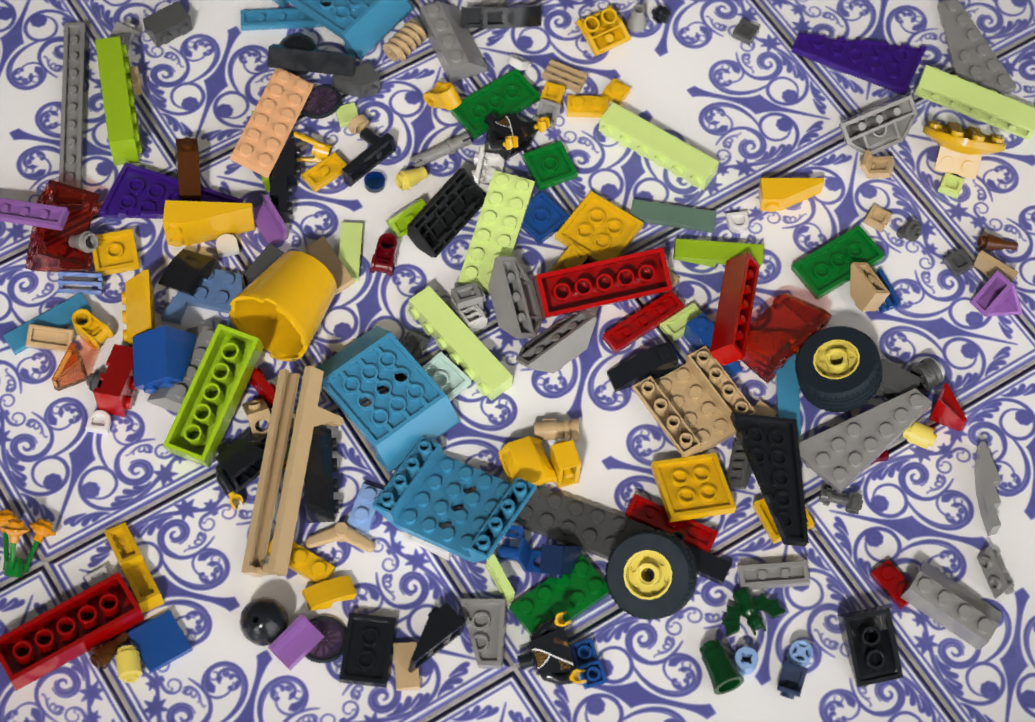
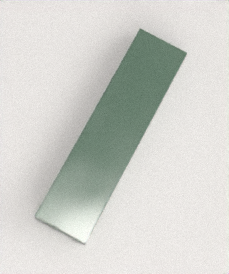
M637 199L632 200L630 215L644 223L709 233L714 232L716 211Z

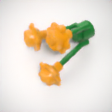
M0 510V530L3 533L4 576L23 578V572H29L30 563L39 543H42L44 537L56 535L52 531V523L44 519H38L36 522L29 523V526L33 528L35 536L33 538L34 543L24 564L22 558L15 557L16 543H19V536L29 532L30 529L25 527L24 522L19 520V516L14 515L12 510ZM9 543H11L10 557H9Z

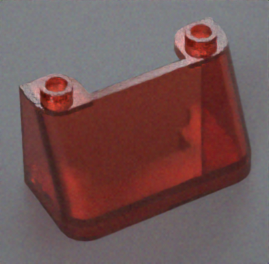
M51 179L48 181L40 193L37 203L68 208L70 213L63 231L32 226L25 264L26 269L41 272H58L59 270L89 271L92 264V258H89V253L70 247L68 240L72 235L90 230L91 220L94 215L99 214L101 203H98L99 194Z
M780 293L773 300V304L750 324L745 358L740 360L767 384L770 383L776 376V370L783 368L787 360L799 350L811 335L827 327L832 318L829 312L789 293L784 295Z

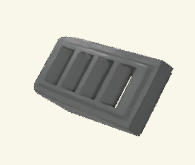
M734 442L726 481L729 489H746L752 474V468L741 442Z

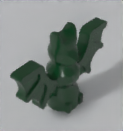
M748 588L741 589L732 595L737 605L734 607L727 606L726 608L727 617L722 620V625L726 629L725 636L728 637L739 632V618L741 616L747 619V624L755 636L756 630L762 629L764 632L766 631L762 618L758 615V610L767 613L771 619L784 615L786 610L779 606L777 599H767L763 593L757 598H752Z

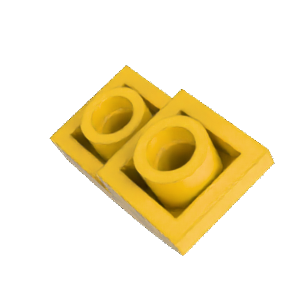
M347 575L314 584L303 589L302 594L309 611L331 608L333 602L353 600L357 592L350 576Z

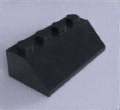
M321 425L315 426L313 429L304 479L307 523L335 522V513H339L338 499L334 500V492H338V479H333V472H338L337 458H333L332 452L337 451L336 438H332L331 429Z

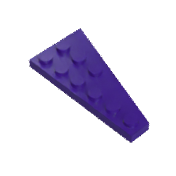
M799 33L791 52L905 96L927 46L914 48L909 47V44L895 46L881 41L863 39L849 41L845 40L844 37L830 39L824 35Z
M125 162L99 211V216L163 219L165 200L243 203V199L202 186L201 199H179L177 178Z

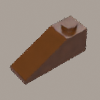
M176 138L175 164L179 199H201L198 141L191 138Z

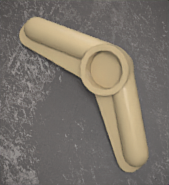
M339 522L306 539V547L309 549L335 541L347 542L367 552H373L375 549V543L344 522Z

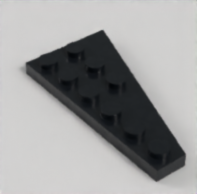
M732 413L730 416L783 544L806 546L809 541L796 419Z

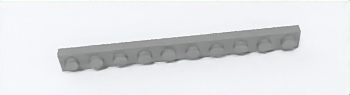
M85 22L64 23L58 189L60 200L81 199L86 47Z

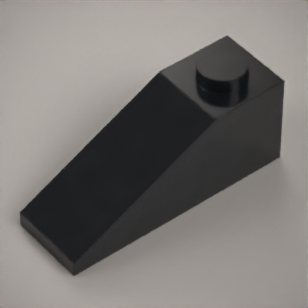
M669 341L651 347L607 372V376L614 391L617 392L632 387L649 376L656 379L677 369L678 358Z
M447 603L440 608L438 606L435 607L428 614L429 618L409 664L408 671L410 673L462 634L466 622Z

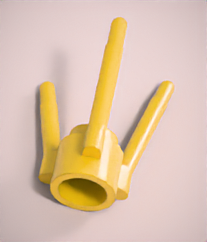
M293 132L294 137L313 145L311 154L315 155V158L301 157L297 159V162L319 163L330 156L332 145L317 141L299 132Z

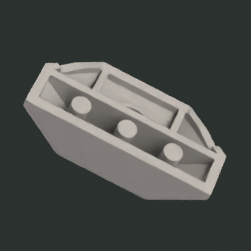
M907 95L847 118L839 126L845 143L862 154L865 153V150H870L873 155L903 142L918 112L912 95Z
M497 256L494 261L488 288L498 326L516 339H534L538 334L537 332L540 329L543 318L533 281L524 268L518 264L516 257Z
M581 310L577 312V315H572L556 322L524 345L516 357V361L533 370L555 373L561 370L564 365L577 358L588 348L597 321L596 316Z

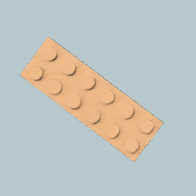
M276 68L236 144L230 160L268 178L314 84L284 69Z

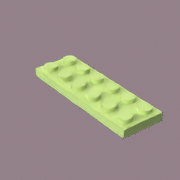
M494 170L458 279V285L463 286L476 282L479 290L482 289L484 292L490 293L488 286L495 258L497 256L513 255L535 181Z

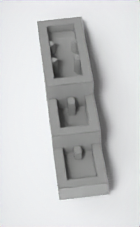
M982 441L975 452V488L980 515L987 535L990 536L997 534L1001 527V522L996 513L1001 504L996 491L1001 478L985 441Z

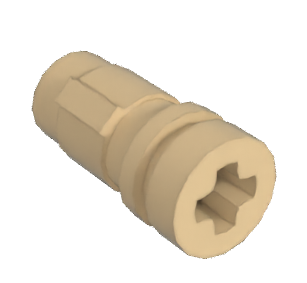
M573 418L571 421H568V419H564V421L543 419V422H534V437L541 440L564 439L568 441V439H572L573 441H579V418Z

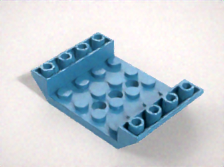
M272 0L283 8L288 3L292 4L344 40L345 51L355 55L360 61L413 10L408 0ZM323 2L331 3L330 6H323L321 4Z
M375 326L317 367L324 371L321 391L325 390L376 450L375 457L389 474L401 466L422 436L435 441L460 423L451 402L443 390L391 331ZM402 373L407 376V379L400 382L395 379V376ZM380 386H386L389 388V392L387 394H380L377 389ZM366 398L372 404L368 407H363L359 404V401Z
M422 436L372 506L397 529L474 563L489 559L537 489V486L518 477L511 484L444 455L441 444ZM468 488H476L472 493H465V490ZM456 505L464 506L461 510H452ZM445 522L451 523L448 528H440L441 524Z

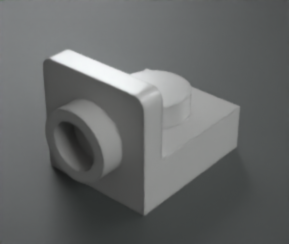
M476 282L451 289V296L458 310L477 304L484 311L483 302H486L485 294L482 289H478Z

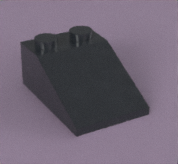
M878 606L837 615L842 640L857 687L903 678L890 609L888 607Z

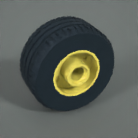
M846 326L822 329L806 339L796 355L795 371L802 394L807 401L821 410L830 412L855 410L869 402L879 390L878 388H880L882 365L878 349L873 340L858 329Z
M642 530L624 537L612 549L613 551L610 553V557H608L605 569L607 589H609L608 592L611 594V598L614 599L615 604H618V607L624 612L639 619H661L677 613L690 601L695 592V586H697L698 568L692 551L679 537L661 530ZM650 569H652L655 574L653 580L649 577Z

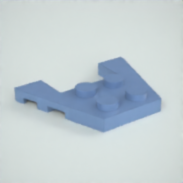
M212 268L208 279L201 278L194 296L182 292L177 293L162 312V321L181 324L187 305L229 314L231 301L243 290L242 274ZM229 316L226 326L235 329Z

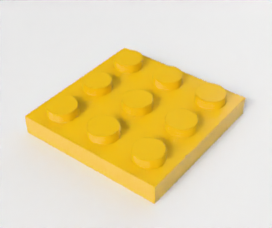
M590 191L555 234V240L567 247L573 243L589 256L587 259L592 262L620 257L643 228L644 222Z
M716 453L653 461L650 467L670 522L735 513L736 505Z

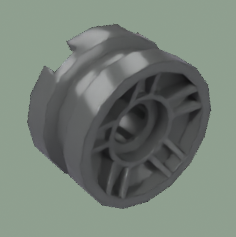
M925 358L910 368V373L922 378L918 387L922 392H929L933 387L942 385V372L931 358Z

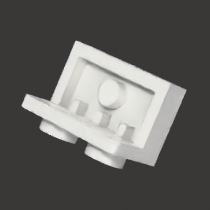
M481 145L479 153L475 152L474 165H477L476 170H472L471 178L482 192L487 193L494 170L503 172L505 160L500 154L485 152V146Z

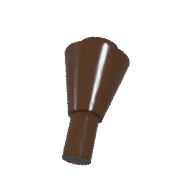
M986 231L979 235L977 240V246L980 248V251L985 252L1003 249L1017 250L1018 247L1017 242L1006 241Z
M122 632L113 641L111 640L91 650V657L89 658L91 663L96 668L106 669L116 655L117 649L130 639L129 635L126 632Z

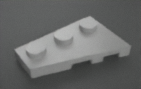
M460 599L478 667L484 669H503L506 599Z

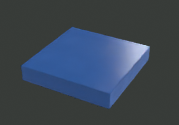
M541 191L530 199L521 228L541 245L559 231L570 216L544 191Z
M170 610L128 632L133 645L139 651L140 657L150 674L193 651Z

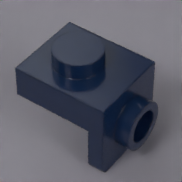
M785 661L777 685V690L781 691L780 695L789 699H794L795 696L800 697L808 668Z

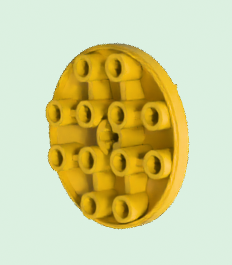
M929 120L928 123L924 124L922 131L940 145L934 170L950 174L955 173L972 179H976L982 155L1003 152L1007 145L1001 135H986L982 133L980 128L972 126L964 129L960 127V124L948 122V125H943L939 121Z

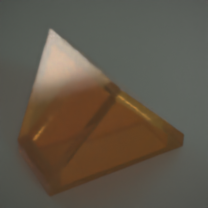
M70 343L51 379L54 389L57 391L87 381L88 375L83 359L74 343Z

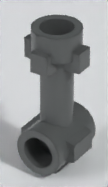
M831 488L821 489L819 502H823V505L829 506L830 502L846 506L845 511L850 514H858L859 510L862 509L863 500H861L862 495L859 493L850 492L848 497L833 494Z

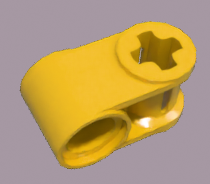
M437 81L432 90L423 94L424 101L432 108L452 110L462 103V99L451 82Z
M79 309L73 313L72 322L76 334L85 340L92 349L98 351L100 345L106 339L114 336L110 328L99 321L88 310ZM81 321H87L85 324H79Z

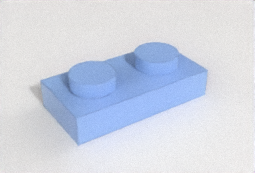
M362 483L347 521L348 526L369 533L377 513L372 504L382 492V489Z

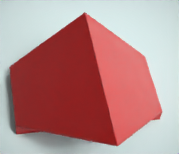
M948 383L943 384L929 420L956 431H962L967 418Z

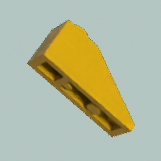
M761 178L758 188L760 211H781L820 194L824 178Z

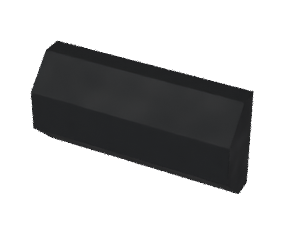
M459 168L407 225L408 237L419 250L430 257H437L483 206L485 195L465 168Z

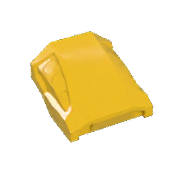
M611 5L601 12L598 11L594 15H589L587 18L579 19L575 22V25L581 30L595 56L631 40L623 21L618 17Z
M531 436L508 442L498 452L499 460L509 483L512 484L517 477L536 486L551 481L553 483L557 482L555 471L545 453L541 439Z

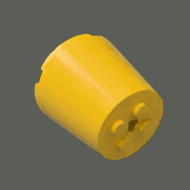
M287 251L231 301L230 319L236 330L259 338L264 345L263 349L271 353L270 357L281 361L299 360L306 353L336 294V281L326 266L316 258L300 251Z

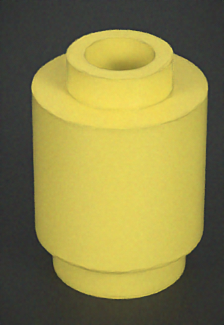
M915 421L903 433L902 437L906 438L907 442L927 450L928 446L933 447L937 434L934 433V428Z
M133 645L118 648L115 656L118 678L124 680L125 683L136 682L142 676L139 651Z

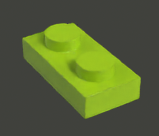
M423 199L416 200L386 220L396 239H400L407 234V225L426 206Z

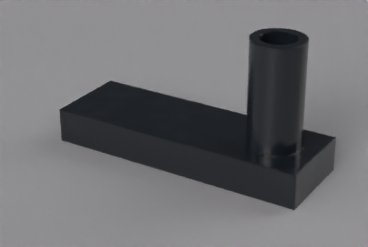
M367 127L360 132V138L371 146L342 168L344 182L348 186L354 185L396 151L394 138L388 132L382 137Z
M679 531L672 533L684 541L683 533ZM685 542V545H688L692 555L695 557L698 575L723 585L732 563Z

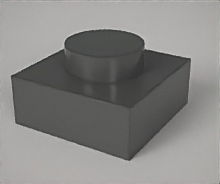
M742 18L734 29L732 37L750 46L759 33L760 27Z
M962 248L946 256L943 260L955 277L974 267L973 261Z

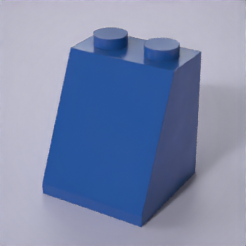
M163 325L133 336L134 388L144 390V393L152 394L156 393L158 389L171 388L174 384L182 382L197 340V335Z

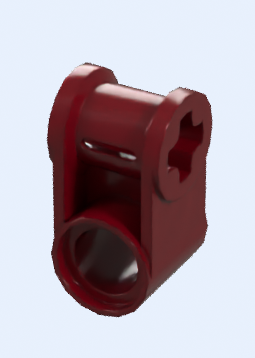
M385 233L379 237L375 254L372 257L370 273L380 272L386 273L390 277L393 276L398 254L397 239L393 234ZM386 245L392 246L391 248H384Z

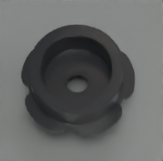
M658 5L656 9H652V18L655 22L659 24L668 23L671 13L666 7Z

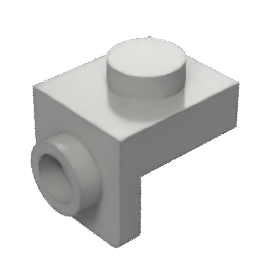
M116 21L109 38L120 36L121 43L126 44L128 51L134 36H140L141 32L135 30L136 25L125 21L124 24Z
M541 98L536 115L533 116L532 121L537 122V119L540 117H549V128L554 129L562 106Z

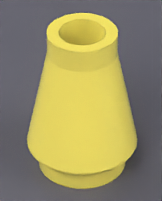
M423 166L402 170L395 175V182L400 190L408 191L426 179L428 174Z

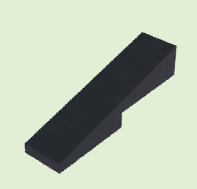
M272 44L268 49L267 67L353 77L356 56L319 49L308 50Z

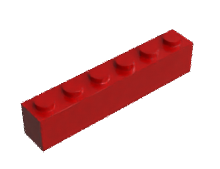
M749 252L726 261L710 347L712 357L722 366L745 358L760 265Z

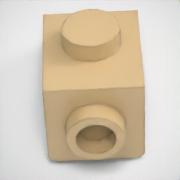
M865 150L864 157L860 160V167L867 179L891 178L895 160L893 156L873 157L870 150Z

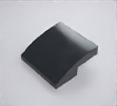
M183 249L169 263L158 284L194 296L201 278L208 279L216 259Z

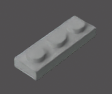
M807 561L738 565L737 567L740 590L744 588L755 590L809 586L810 584Z

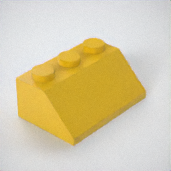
M149 269L143 270L125 282V291L121 292L122 304L126 305V310L122 311L123 324H127V329L123 330L124 343H128L129 347H133V336L156 328L154 290Z

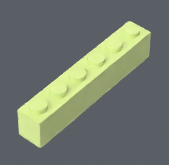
M925 66L914 95L1027 140L1035 132L1034 106L1026 105L1012 97L1001 95L995 90L986 89L974 82L961 79L957 75L943 72L937 67Z
M614 102L600 118L598 131L604 136L611 137L622 146L635 151L639 156L646 157L657 166L669 170L676 177H681L688 181L694 187L705 190L717 174L719 161Z
M430 286L409 299L408 313L412 319L418 320L422 324L424 332L427 335L433 336L437 346L441 350H445L449 354L451 361L456 366L459 365L463 372L475 382L483 396H487L492 401L512 387L513 376Z

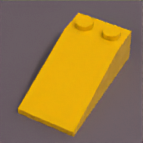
M165 200L163 227L167 245L174 247L190 246L215 240L223 234L236 235L255 230L252 203Z

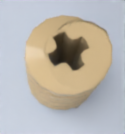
M409 19L383 45V51L392 61H405L406 56H410L411 51L416 50V45H421V40L427 39L426 33L418 22Z

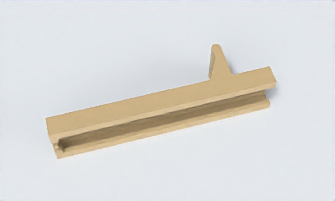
M305 366L296 412L293 410L300 374H292L287 369L279 370L241 573L253 577H263L264 575L287 576L313 429L319 425L332 427L344 424L343 417L318 406L324 371L313 366ZM290 428H293L268 565H265Z

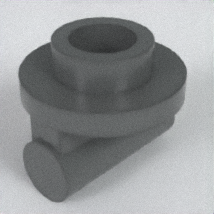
M909 220L896 235L900 239L905 238L908 241L914 242L921 235V224L918 221Z

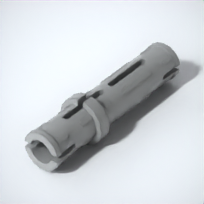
M467 132L451 140L448 138L442 144L413 157L411 156L410 162L419 160V162L412 164L413 168H419L447 154H455L456 150L471 145V139L462 142V140L469 138Z

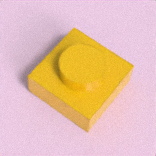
M614 78L604 89L602 96H608L609 101L621 105L630 94L631 88Z
M546 81L540 101L542 98L561 105L566 86Z

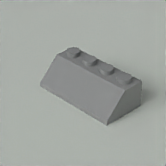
M440 1L420 7V23L449 82L453 83L488 71L468 28H462V17L457 7Z
M205 325L187 328L186 332L197 335V340L183 381L174 384L171 388H161L156 393L150 394L147 400L148 403L176 414L178 413L216 329Z
M924 560L901 595L903 600L977 650L983 648L990 641L999 626L1002 615L1000 611Z

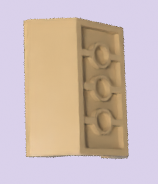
M706 345L687 355L686 364L656 381L649 376L632 386V389L682 457L701 455L736 435V430L730 418L732 413L757 414L720 363L712 357Z

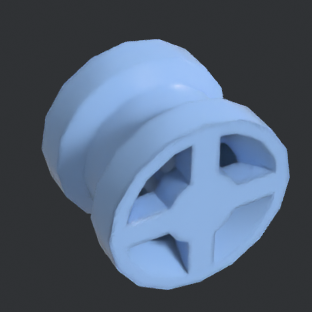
M804 640L794 641L787 654L788 662L806 667L813 655L812 646Z
M750 647L740 648L733 660L735 667L741 675L752 674L758 663V654Z

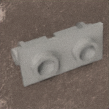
M992 547L988 548L977 559L992 594L997 599L1004 592L1006 595L1013 593L1015 585L1012 583L1009 574L1003 573L1006 567L1001 554L997 553V550H993Z

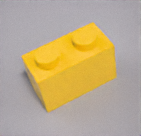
M561 440L551 445L550 463L557 477V482H555L557 489L579 483L581 461L574 441Z

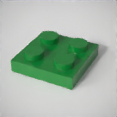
M561 141L522 154V160L539 191L575 179L578 176V172Z

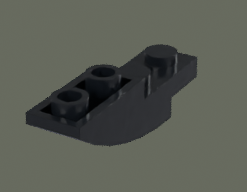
M541 5L461 7L462 28L496 29L541 26Z
M290 138L283 147L275 163L270 184L271 201L273 205H279V214L285 223H290V214H293V202H289V196H293L292 185H297V177H301V166L297 164V159L301 158L300 146H296L295 138Z

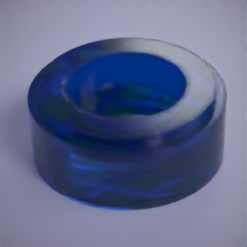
M377 171L369 172L364 178L366 190L371 193L381 192L385 188L384 175Z

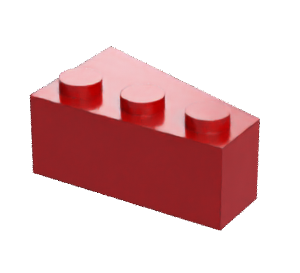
M114 344L106 362V366H108L107 371L100 375V380H103L100 388L95 387L93 393L98 410H104L110 415L126 417L127 411L131 410L133 406V391L137 390V388H134L133 347Z

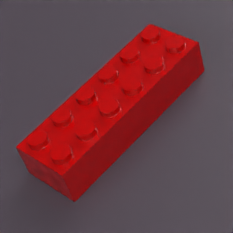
M663 247L537 274L533 277L543 319L673 290Z
M118 572L0 636V663L17 691L142 622L144 617L141 608Z

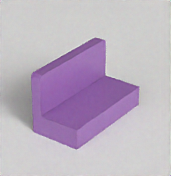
M266 194L263 196L264 204L253 209L255 226L268 246L269 243L276 245L288 239L285 222Z
M301 614L268 648L291 671L324 636Z

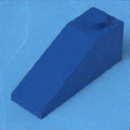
M701 313L686 323L684 337L695 350L705 345L710 350L715 325L704 313ZM737 361L722 366L731 379L742 372V368Z

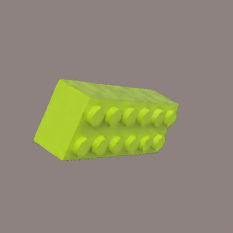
M120 36L96 39L95 44L107 133L114 166L124 165L125 162H140L139 154L142 153V147L139 138L140 132L137 124V112L134 103L135 98L126 44L121 43Z
M218 323L164 441L163 447L169 453L210 468L263 351L264 345L259 338Z

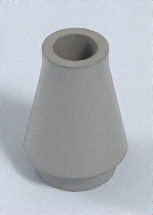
M641 4L633 6L627 20V26L634 33L643 31L647 26L645 8Z
M86 231L70 236L68 243L72 248L90 253L97 248L98 238L94 233Z

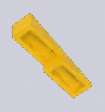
M124 522L104 531L142 613L144 614L163 605L164 601L126 523Z

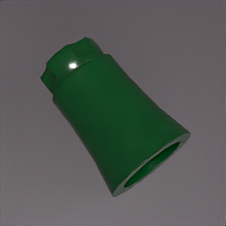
M719 639L708 641L699 648L702 661L707 669L713 691L716 695L731 692L743 684V676L735 667L726 648L722 646Z

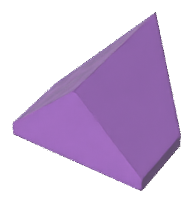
M999 270L995 272L970 301L985 317L1023 314L1015 284Z

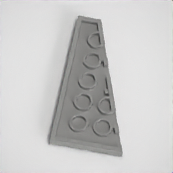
M959 0L939 2L937 9L945 32V42L949 48L948 54L953 74L986 89L995 90L1001 95L1014 92L1017 87Z
M914 388L800 442V460L840 494L932 406V401Z

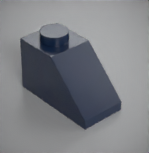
M542 544L540 572L548 573L549 578H562V574H571L582 553L583 546Z

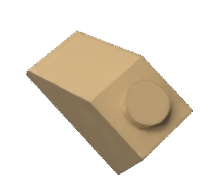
M853 262L850 273V296L859 310L877 311L890 292L867 262Z

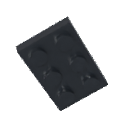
M349 613L339 683L387 688L396 618Z

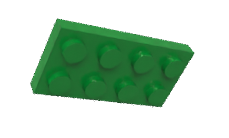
M515 68L464 98L458 107L450 110V113L475 140L488 132L489 126L484 123L488 114L493 113L498 118L507 114L515 116L540 101L541 95Z
M858 225L794 263L791 270L816 300H819L850 281L851 264L853 262H867L870 267H873L884 260L885 254Z
M582 555L579 557L571 574H562V578H549L510 605L509 610L531 636L541 623L556 617L560 612L568 611L562 617L565 622L575 619L609 595V589H607V583L585 556Z

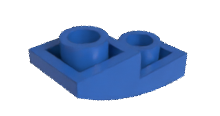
M592 638L569 645L575 668L586 671L579 673L580 680H587L586 683L582 684L584 690L607 683L601 660L598 659Z

